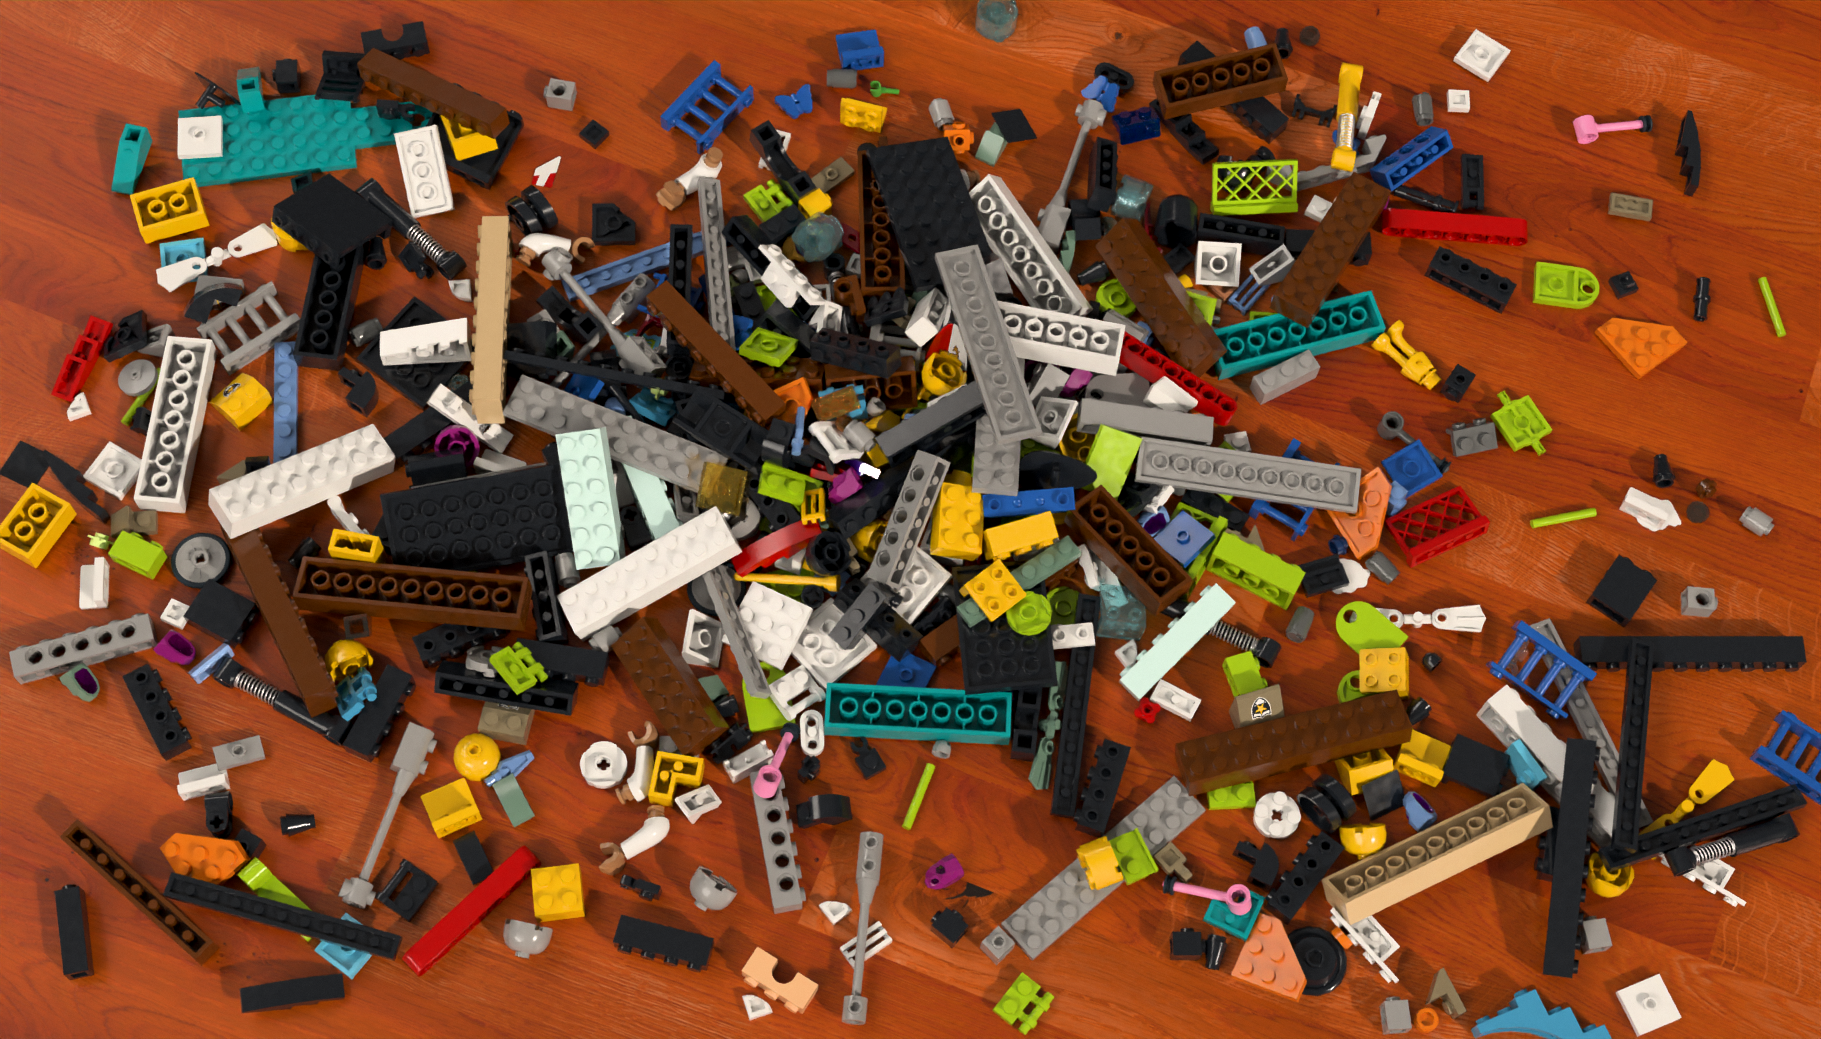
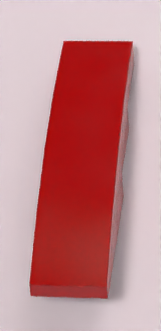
M90 315L83 335H78L71 355L68 353L66 355L51 395L69 402L74 401L75 396L78 395L104 348V341L108 338L113 327L112 323Z
M817 519L816 523L808 520L807 525H803L801 520L742 549L740 554L731 558L737 574L743 578L759 566L767 568L783 556L789 559L804 549L810 539L823 531Z

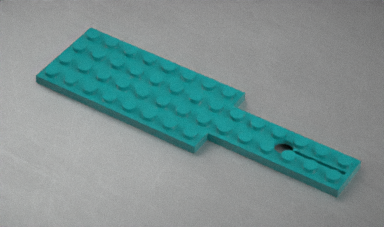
M315 95L265 100V110L243 113L242 106L237 104L224 105L223 108L214 106L203 109L178 111L179 118L222 116L223 157L182 159L183 180L194 177L197 186L204 187L303 175L308 172L319 173L357 168L356 149L396 145L395 133L426 127L433 112L420 105H415L416 110L409 111L407 114H420L425 117V120L420 126H412L402 116L401 119L392 120L379 118L376 106L352 108L351 101L315 100ZM410 101V102H402V103H399V104H408V103L414 104V103H412V102Z

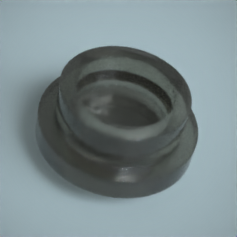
M1307 26L1301 30L1299 39L1306 46H1314L1319 42L1320 34L1314 26Z
M1695 501L1687 507V517L1691 522L1702 523L1709 517V509L1702 502Z

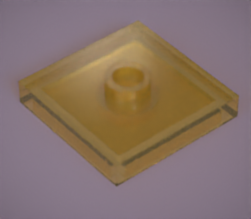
M704 462L695 506L708 510L717 506L721 513L739 516L748 472Z

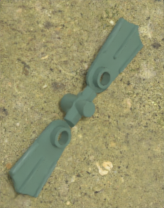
M1055 661L1058 686L1049 687L1048 707L1051 712L1047 719H1040L1038 723L1039 730L1045 732L1047 737H1042L1038 743L1028 778L1036 790L1049 788L1052 753L1054 752V743L1051 740L1054 738L1055 730H1059L1062 727V723L1058 719V712L1062 709L1065 698L1068 666L1065 661Z

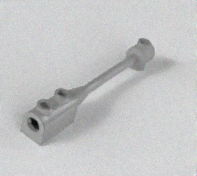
M1088 99L1084 101L1083 105L1078 104L1075 116L1078 117V123L1082 127L1061 186L1046 208L1040 209L1037 217L1040 225L1036 228L1055 255L1058 253L1070 219L1071 209L1065 207L1067 191L1090 129L1097 128V126H1103L1107 110H1104L1103 105L1096 100Z
M563 248L548 252L542 259V264L546 268L543 271L544 276L549 280L564 279L596 319L604 326L618 351V355L621 357L619 365L622 368L635 370L634 374L637 375L649 372L657 374L656 377H661L668 367L643 337H628L616 328L570 274L572 270V265L570 264L573 259L572 255Z
M640 273L612 304V308L606 317L615 327L623 321L631 324L641 312L637 310L638 305L646 307V296L656 288L655 283L648 276ZM603 327L570 362L577 363L578 360H583L608 333L607 330ZM560 372L549 385L558 388L571 373Z
M409 722L390 766V770L397 772L392 790L393 794L359 878L351 877L350 880L345 878L338 895L342 897L344 903L350 906L364 909L366 904L371 906L376 892L372 891L373 885L368 882L384 839L401 797L404 796L414 779L418 777V774H424L429 763L424 760L427 752L432 753L437 743V740L433 739L434 733L427 728Z
M861 832L855 884L858 886L860 913L852 994L844 996L842 1022L853 1025L866 1024L868 999L861 996L869 908L876 887L879 886L884 837L883 834L877 832Z

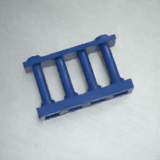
M713 60L660 116L661 127L667 132L676 126L697 140V153L701 155L705 149L711 148L714 140L745 107H749L754 100L753 87L749 85L744 92L721 77V64ZM713 84H718L737 99L729 106L710 93L708 89ZM699 98H704L724 113L715 120L695 106V103ZM686 112H691L708 124L710 128L704 134H701L684 122L681 117Z
M1293 438L1282 456L1284 458L1314 462L1301 454V451L1298 450L1301 442ZM1256 499L1251 506L1248 514L1255 520L1259 513H1265L1294 529L1295 531L1290 539L1292 541H1295L1298 535L1301 537L1304 535L1309 526L1306 522L1314 510L1312 507L1292 505L1305 512L1299 523L1269 506L1270 503L1267 501Z
M1073 487L1020 491L1017 496L982 495L984 518L986 517V519L1038 515L1051 511V514L1064 513L1068 510H1075Z
M1522 620L1516 621L1511 628L1516 631V638L1497 664L1493 661L1487 662L1486 666L1490 668L1489 673L1498 679L1503 677L1547 708L1545 712L1555 719H1558V717L1567 718L1568 714L1561 710L1580 682L1584 680L1592 681L1597 673ZM1529 640L1535 645V651L1515 677L1507 672L1505 668L1523 642ZM1548 654L1554 658V664L1534 691L1524 684V681L1542 655ZM1567 667L1573 672L1571 674L1573 677L1553 704L1544 698L1543 694L1559 671Z
M1782 710L1773 719L1780 726L1767 747L1759 746L1749 759L1787 784H1796L1801 793L1821 805V783L1816 781L1815 778L1821 769V734L1798 720L1793 713ZM1789 730L1800 737L1788 759L1784 760L1776 755L1775 751ZM1809 743L1820 750L1808 772L1804 773L1796 768L1795 764Z

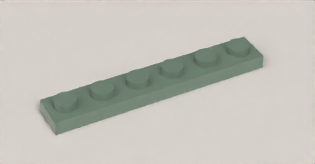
M1066 536L1010 573L1022 589L1028 591L1079 558L1081 550L1069 536ZM972 597L957 606V612L970 628L986 618V615Z

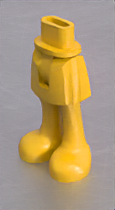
M1398 320L1386 333H1382L1371 346L1374 350L1382 351L1393 358L1402 367L1400 373L1419 383L1420 386L1424 384L1431 390L1442 379L1436 374L1437 370L1434 369L1428 357L1422 351L1418 352L1405 341L1402 336L1404 323ZM1391 343L1396 345L1409 359L1399 353Z

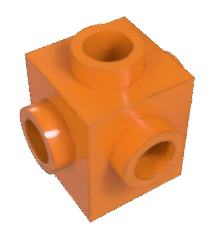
M957 121L953 122L952 125H943V137H948L954 153L960 154L964 153L965 150H970V144H974V132L970 131L969 124Z

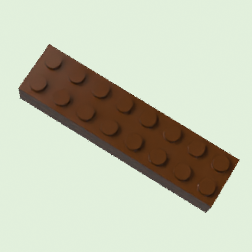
M867 150L858 151L861 293L865 306L871 296H875L879 302L885 291L889 292L892 297L898 287L903 288L905 291L904 258L866 155Z
M1353 171L1275 292L1270 309L1309 328L1385 208L1391 191Z
M1123 217L1095 247L1171 360L1200 378L1227 352V349L1210 324L1206 322L1203 314L1187 294L1186 289L1138 219Z

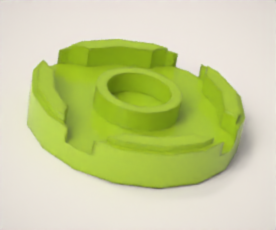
M1118 279L1108 280L1101 284L1096 293L1095 301L1100 302L1101 313L1110 308L1128 318L1137 309Z
M1062 586L1055 587L1047 593V600L1052 610L1051 626L1055 624H1074L1078 591Z
M1025 591L1026 596L1006 611V618L1009 626L1017 633L1028 636L1036 635L1044 631L1050 624L1052 617L1051 605L1045 596L1035 594L1033 591Z

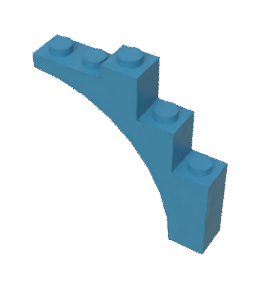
M1527 989L1513 994L1515 998L1509 1002V1007L1499 1010L1497 1012L1498 1016L1492 1019L1488 1015L1476 1020L1477 1025L1471 1029L1475 1038L1491 1033L1511 1031L1530 1033L1546 1039H1612L1605 1024L1599 1027L1592 1024L1581 1029L1570 1007L1562 1010L1561 1006L1547 1013L1536 989L1530 992Z

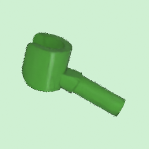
M872 81L870 83L871 87L874 88L870 89L873 97H879L882 93L899 95V89L881 87L879 81Z

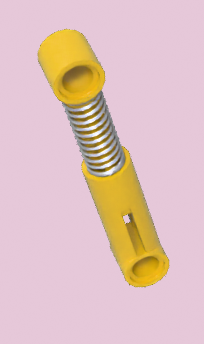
M1344 62L1341 64L1338 79L1340 86L1336 118L1338 122L1336 148H1334L1332 154L1331 169L1352 172L1354 168L1356 151L1353 150L1354 127L1358 117L1360 83L1363 74L1362 65Z

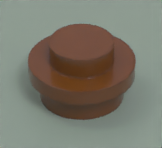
M1709 478L1701 481L1696 487L1698 497L1703 499L1713 496L1717 490V483Z

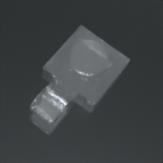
M1530 641L1523 642L1506 667L1511 669L1513 676H1516L1518 673L1517 661L1522 662L1529 652L1526 647Z

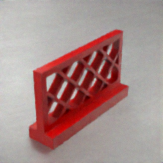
M1461 486L1384 520V525L1406 555V562L1410 568L1486 534L1490 524L1486 515L1482 516ZM1458 494L1463 500L1462 505L1449 502L1450 497ZM1435 504L1445 506L1443 514L1430 511L1431 506ZM1447 507L1460 510L1459 517L1445 515ZM1462 512L1472 513L1475 519L1471 521L1461 519ZM1415 513L1426 515L1424 522L1412 520L1411 517ZM1428 516L1441 519L1440 526L1427 524ZM1443 520L1457 523L1456 528L1451 530L1442 528ZM1398 521L1407 525L1405 531L1395 529L1392 524ZM1409 524L1421 527V534L1417 535L1407 532ZM1424 529L1438 532L1437 536L1434 538L1424 537ZM1405 537L1418 540V544L1409 549L1404 542Z

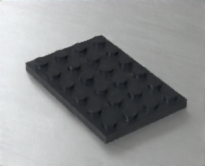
M1029 560L1002 563L1009 572H1012ZM991 564L952 567L965 695L1058 686L1051 625L1049 624L1039 634L1022 635L1009 626L1006 612H1004L993 622L989 621L986 617L970 628L957 612V606L970 599L971 596L969 594L964 598L959 590ZM1045 580L1028 590L1033 591L1035 594H1041L1047 599Z

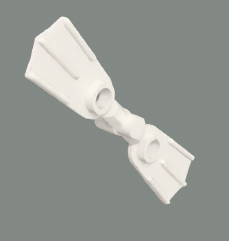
M262 223L230 241L228 250L215 247L211 250V255L204 259L193 257L156 269L158 284L172 292L202 275L206 271L207 266H220L222 261L231 257V255L243 257L277 246L273 229ZM239 247V248H241L242 250H241V251H235L234 248ZM194 265H198V266H200L201 268H200V269H194L193 266H194Z
M1480 605L1438 609L1433 612L1432 616L1431 614L1415 612L1414 614H1404V617L1398 610L1376 608L1387 619L1391 616H1396L1398 621L1392 623L1398 628L1403 623L1411 624L1414 628H1420L1423 624H1433L1438 629L1481 632L1486 620ZM1355 612L1352 613L1349 619L1350 623L1357 619ZM1439 615L1445 616L1446 620L1444 622H1441L1438 620L1437 617Z

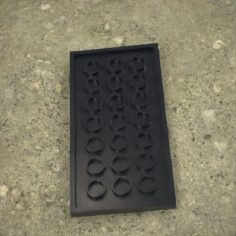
M948 137L867 149L866 155L915 292L933 290L935 287L937 289L945 288L935 261V253L978 244L982 258L991 254Z
M560 463L380 494L393 565L469 572L524 562V556L542 551H547L551 557L562 553H574Z

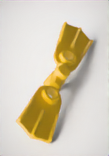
M1715 759L1711 760L1689 788V797L1680 803L1672 814L1662 815L1638 835L1666 827L1665 821L1669 822L1670 825L1678 823L1685 815L1693 811L1696 804H1704L1734 781L1728 766ZM1695 791L1700 792L1701 798L1695 795Z

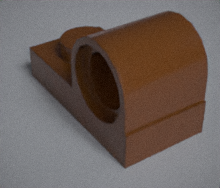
M857 274L837 279L834 282L835 304L849 306L851 316L855 315L857 324L864 323L866 308Z

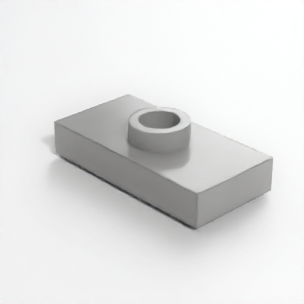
M259 735L212 747L218 771L266 759Z

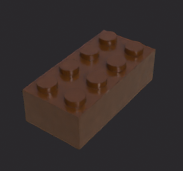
M913 356L901 357V366L888 379L831 364H824L826 389L829 387H834V389L844 388L849 384H854V386L863 385L864 393L856 394L855 396L865 395L866 407L873 397L879 398L885 404L886 410L918 407Z

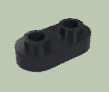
M1106 62L1096 66L1095 79L1105 74L1109 83L1119 85V93L1126 94L1132 90L1134 78L1130 73Z

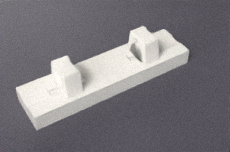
M442 384L437 386L427 401V404L454 423L471 429L478 440L497 453L502 454L514 436L497 423L478 424L476 415H472V405ZM490 426V428L486 432H484L486 427Z

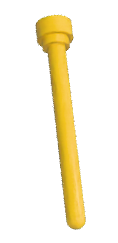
M736 572L733 576L736 581L824 586V589L832 592H839L841 586L840 574L831 577L749 573L742 578Z

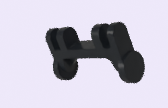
M1297 94L1291 117H1295L1296 112H1299L1298 119L1301 120L1304 114L1320 118L1318 125L1321 126L1324 120H1327L1326 127L1329 128L1337 105L1334 104L1333 108L1326 111L1315 110L1306 107L1299 98L1300 94Z

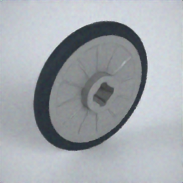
M196 533L186 537L176 546L171 557V568L176 579L185 586L197 589L203 588L208 579L217 583L221 581L231 565V552L228 545L223 539L211 533ZM198 559H205L204 562H197Z
M725 561L720 566L738 608L746 594V582L736 581L733 577L736 573L734 565ZM699 576L688 582L687 594L692 605L704 614L718 616L713 600L708 594L704 578Z

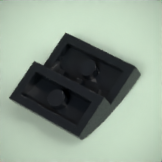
M1131 473L1127 476L1117 501L1132 517H1135L1155 496L1159 489L1158 485L1135 482V475Z

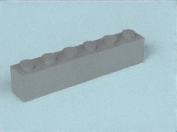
M1082 398L1078 407L1076 432L1097 434L1102 423L1139 437L1210 446L1213 439L1214 417L1201 413L1188 414L1181 410L1168 411L1160 407L1147 408L1138 404L1127 405L1120 404L1117 401L1106 402L1099 401L1096 398Z

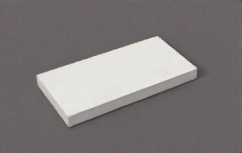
M437 125L395 133L394 137L411 216L419 218L455 210Z

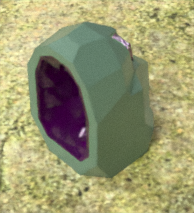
M84 663L79 664L59 677L62 684L74 696H78L83 701L90 702L99 693V682Z

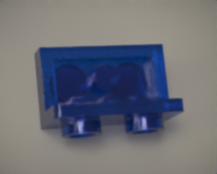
M1141 107L1139 110L1125 111L1112 116V123L1119 132L1121 145L1161 135L1160 118L1152 107Z

